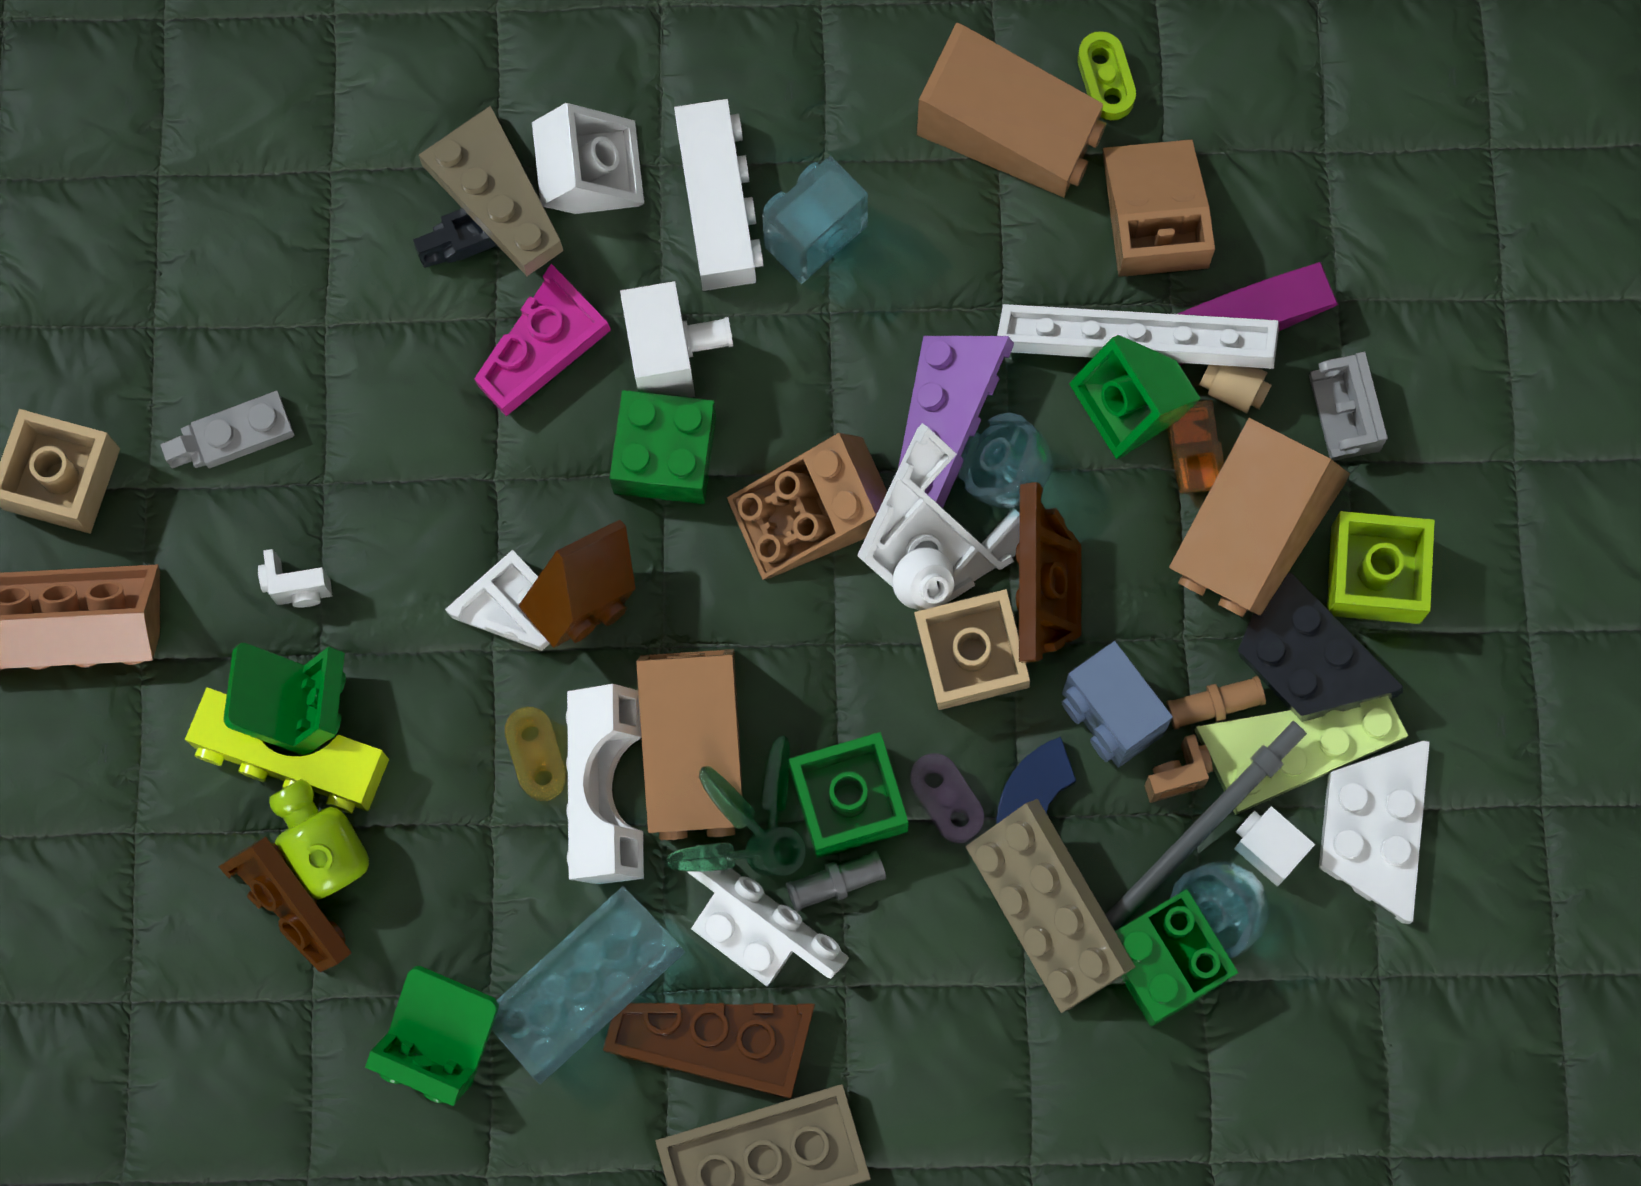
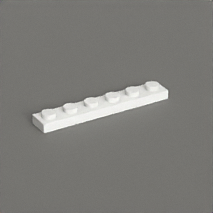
M1003 304L997 336L1010 337L1014 342L1012 353L1093 358L1112 337L1121 335L1168 356L1178 363L1274 369L1279 326L1278 320Z

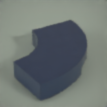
M1061 737L1039 746L1026 756L1012 772L1001 794L996 824L1025 803L1035 799L1039 800L1047 813L1048 806L1057 794L1075 784L1076 779Z

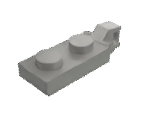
M274 391L191 422V425L181 428L183 436L176 437L160 445L166 462L171 468L192 461L195 468L206 465L210 469L293 438L295 435L278 391Z

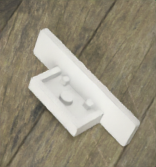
M696 845L684 854L678 862L682 869L714 892V895L691 930L765 986H768L776 978L792 952L830 979L848 961L849 957L841 951L840 946L835 940L812 930L802 922L801 916L795 910L785 905H779L764 893L759 883L749 877L739 875L727 866L725 859L718 852Z

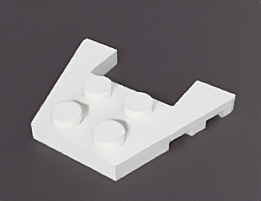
M922 423L915 432L857 556L893 587L892 580L895 568L905 555L919 548L939 550L950 560L954 572V590L946 602L948 603L974 587V581L994 568L1001 570L1014 562L1012 557L1016 555V547L1020 537V513L1013 508L982 543H979L925 493V489L957 454L930 428Z

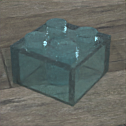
M831 156L820 165L817 162L809 165L798 177V184L786 194L779 192L773 196L765 205L764 213L762 214L765 248L800 284L804 283L860 234L868 224V193Z

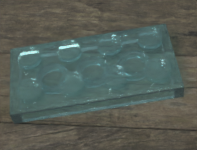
M622 886L497 999L499 1009L491 1030L541 1085L676 962L685 951L633 895Z

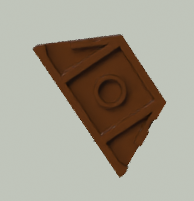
M1038 482L1020 484V537L1016 547V559L1019 565V589L1016 592V606L1019 611V662L1021 663L1040 661L1043 659V653L1057 651L1064 646L1065 642H1072L1081 636V544L1073 532L1068 530L1057 508L1045 509L1041 503L1044 489Z

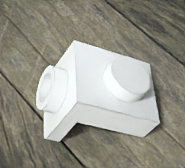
M274 549L264 550L265 564L258 565L259 583L262 592H268L277 605L292 603L294 607L298 608L311 607L320 604V598L332 597L331 581L322 567L283 574L281 559Z

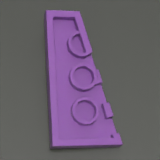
M923 336L899 466L917 428L922 423L945 442L957 455L925 489V493L942 509L964 461L961 455L970 436H975L981 422L978 416L987 395H993L999 381L997 372L1004 357L1009 358L1013 349L1014 342L1009 336Z

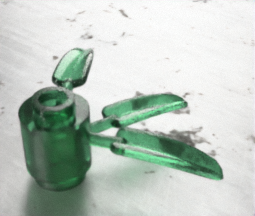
M780 736L773 742L763 778L761 806L765 810H770L769 828L762 829L752 819L755 815L753 807L723 776L712 767L703 766L699 771V779L711 800L734 827L742 829L747 825L754 834L748 840L746 850L734 851V847L730 843H717L689 847L672 852L666 859L667 866L670 869L683 872L729 870L735 866V860L747 859L750 867L756 873L764 876L789 875L801 867L806 855V848L802 837L791 828L778 827L779 812L785 810L788 794L790 743L786 736Z

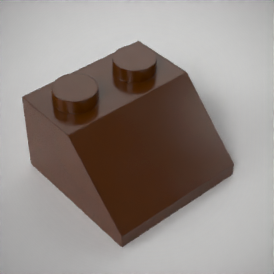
M619 519L557 550L518 605L553 648L570 639L577 643L587 637L595 629L596 625L603 623L605 626H609L627 611V607L624 604L636 587L625 524Z

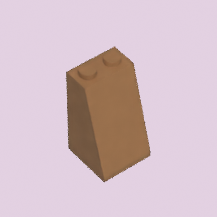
M956 22L919 98L917 136L1064 198L1070 184L1079 186L1089 162L1083 159L1088 146L1094 148L1098 146L1106 123L1100 120L1103 103L970 28Z
M1248 418L1169 568L1182 574L1178 581L1180 585L1203 596L1207 588L1221 595L1222 597L1218 605L1243 617L1248 609L1261 616L1343 488L1350 473L1332 459Z
M734 649L641 655L636 663L648 833L659 832L660 840L687 838V830L706 829L708 837L735 835V827H744L745 820Z

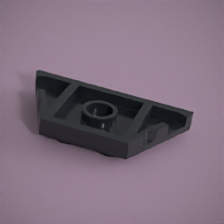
M1290 571L1261 616L1253 613L1238 648L1239 657L1301 722L1323 717L1332 710L1346 711L1361 707L1360 703L1385 696L1392 699L1403 693V686Z

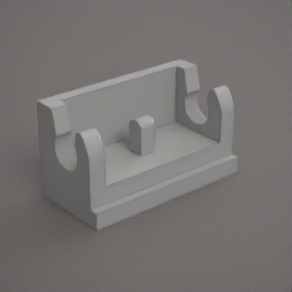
M1360 352L1355 355L1319 363L1320 369L1310 372L1309 379L1330 459L1335 461L1380 452L1388 438L1366 353Z

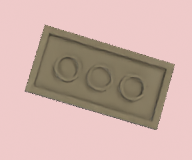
M1038 799L1025 803L965 846L1061 1013L1073 1008L1135 968L1131 958Z
M843 1084L655 1140L668 1186H852L871 1180Z

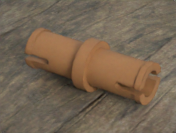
M1255 676L1252 679L1222 687H1217L1216 683L1206 686V691L1173 701L1168 700L1166 704L1168 711L1173 716L1171 720L1172 726L1176 730L1182 726L1212 718L1216 722L1226 720L1227 714L1258 705H1266V699L1261 681L1258 676Z

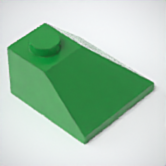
M1121 335L1112 337L1069 383L1116 459L1125 456L1178 422L1201 399L1176 360Z

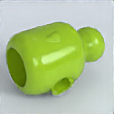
M300 779L271 795L269 798L272 811L277 816L283 818L288 826V829L278 835L274 844L282 852L286 864L307 893L319 900L360 878L368 870L369 857L344 813L334 807H327L319 811L313 802L314 792L311 785Z

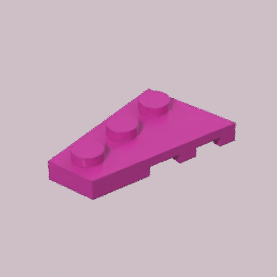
M552 264L543 275L544 282L534 297L529 296L520 309L522 315L510 333L502 336L474 378L478 387L505 416L514 411L611 331L608 322Z

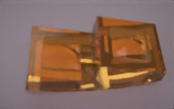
M1213 400L1198 401L1178 422L1168 427L1170 447L1180 494L1210 491L1224 465L1222 444L1218 442Z

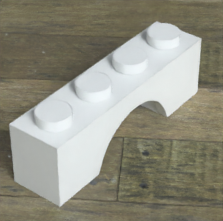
M608 684L567 691V863L569 866V880L599 885L644 879L643 831L631 827L621 818L615 807L612 795L613 776L619 759L633 743L642 738L638 690L616 684Z

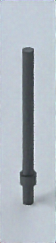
M1292 721L1268 747L1262 745L1250 758L1252 764L1105 914L1114 931L1118 930L1266 776L1272 778L1284 765L1281 760L1307 734L1295 721Z

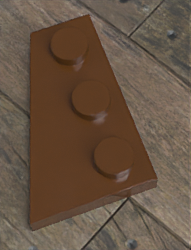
M266 836L231 856L218 866L229 879L236 873L251 888L247 898L258 909L264 907L269 911H273L280 918L278 926L281 933L319 972L339 964L352 953L345 944L346 939L342 930L334 922L327 920L317 906V899L307 893L286 864L285 858L277 845L271 843Z

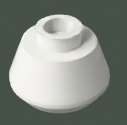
M919 548L911 551L900 560L895 568L892 580L894 593L901 603L912 609H929L945 604L954 590V572L950 560L942 552L933 548Z

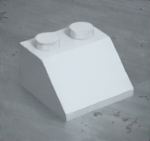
M565 103L532 122L539 195L543 207L580 214L639 207L644 204L635 120Z

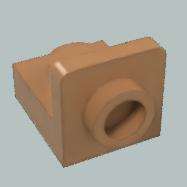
M1195 734L1186 736L1181 744L1187 765L1181 766L1180 761L1176 760L1153 768L1154 774L1148 776L1144 785L1150 803L1205 787L1209 779L1208 773L1213 772V765L1206 745L1199 746Z

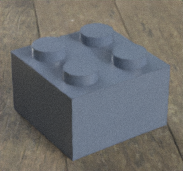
M1115 641L1068 673L1062 691L1065 699L1061 703L1067 714L1076 724H1080L1083 721L1093 734L1090 742L1097 754L1105 762L1112 759L1119 768L1160 739L1166 732L1173 716Z

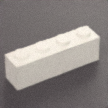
M728 99L676 106L674 110L702 290L706 291L756 283L755 267L763 266L760 241L759 239L750 240L748 225L756 224L753 198L743 197L741 183L750 181L746 155L737 156L735 148L736 141H743L739 114L730 115Z

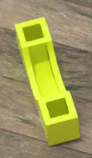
M208 687L206 688L185 737V740L194 749H197L195 757L217 766H221L225 759L240 765L238 772L252 779L265 782L267 775L284 781L282 788L303 779L311 785L313 792L327 796L326 804L350 814L353 813L355 807L369 811L389 758L382 750L337 735L326 747L310 755L286 756L268 748L264 741L228 728L223 720L227 694Z

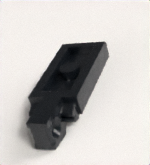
M463 208L441 216L442 222L433 227V232L413 239L416 252L424 268L446 261L447 263L460 261L498 246Z

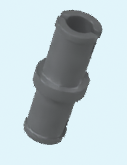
M873 851L871 854L837 865L835 862L826 864V870L794 882H787L786 886L791 902L797 912L804 907L836 897L838 901L847 898V892L879 880H885L886 874L877 851Z

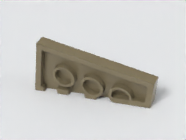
M491 106L419 154L421 164L526 276L563 252L561 240Z

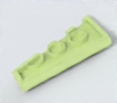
M1388 696L1360 703L1361 707L1346 711L1332 710L1323 717L1301 722L1289 710L1197 726L1195 728V733L1201 745L1205 744L1209 751L1213 770L1224 791L1252 764L1250 758L1262 745L1268 747L1292 721H1295L1307 733L1281 760L1284 765L1272 778L1266 776L1233 810L1235 815L1405 740L1408 737Z

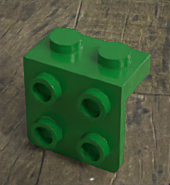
M240 643L232 652L223 718L225 725L232 730L304 756L309 755L326 741L334 738L340 728L341 714L338 713L340 694L346 682V674L343 672L345 653L327 647L303 665L248 643Z
M422 966L413 967L407 974L389 1031L370 1051L365 1068L379 1073L380 1077L387 1082L404 1084L420 1091L427 1099L433 1102L447 1103L454 1106L473 1084L499 1009L498 1001L492 996Z

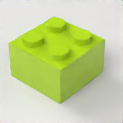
M1340 511L1331 526L1327 609L1335 617L1420 624L1431 608L1435 520Z

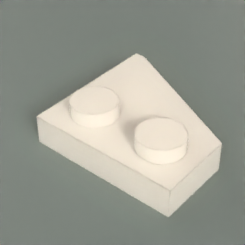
M513 550L445 609L452 619L540 651L550 644L518 606L538 576Z

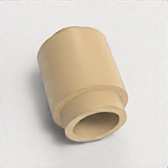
M1208 365L1199 384L1209 390L1208 395L1246 414L1251 406L1257 409L1261 408L1272 386L1264 381L1268 372L1260 368Z

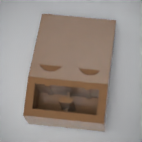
M1193 140L1103 148L1118 277L1208 269L1215 251L1209 204Z
M837 433L730 495L727 499L762 580H767L865 539L887 494V490L863 437Z

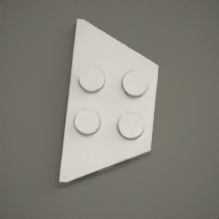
M1420 741L1334 770L1329 773L1327 780L1319 868L1336 880L1344 881L1353 888L1354 892L1368 901L1373 900L1396 916L1395 919L1405 924L1412 923L1414 915L1429 753L1428 741Z

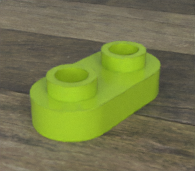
M1102 31L1091 33L1082 40L1077 59L1087 95L1103 103L1101 118L1106 120L1122 119L1131 112L1136 97V88L1123 46L1113 34ZM1096 55H1102L1107 59V62L1097 64L1092 58ZM1108 95H1115L1119 98L1120 102L1109 104L1104 98Z

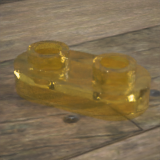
M520 708L509 716L505 724V737L516 774L523 791L529 797L538 801H548L557 797L563 791L567 782V773L548 716L538 708ZM529 726L536 727L539 730L538 736L532 741H526L522 738L523 730ZM542 770L552 773V779L546 785H538L535 782L537 773Z

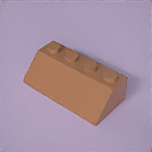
M159 564L0 573V670L23 667L41 670L50 666L61 665L90 667L99 663L118 662L135 665L144 661H153L160 637Z

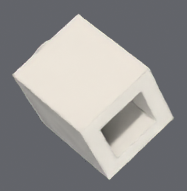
M1271 806L1262 817L1254 811L1238 828L1236 833L1242 839L1234 849L1278 887L1315 844Z

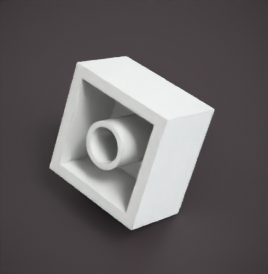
M675 281L621 290L620 294L638 392L688 398L695 397L689 358L693 357L692 352L726 346L733 347L729 318L725 317L720 320L687 325V321H682Z

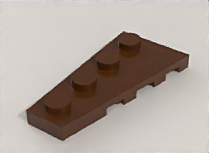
M615 1003L603 1051L791 1100L815 1004Z

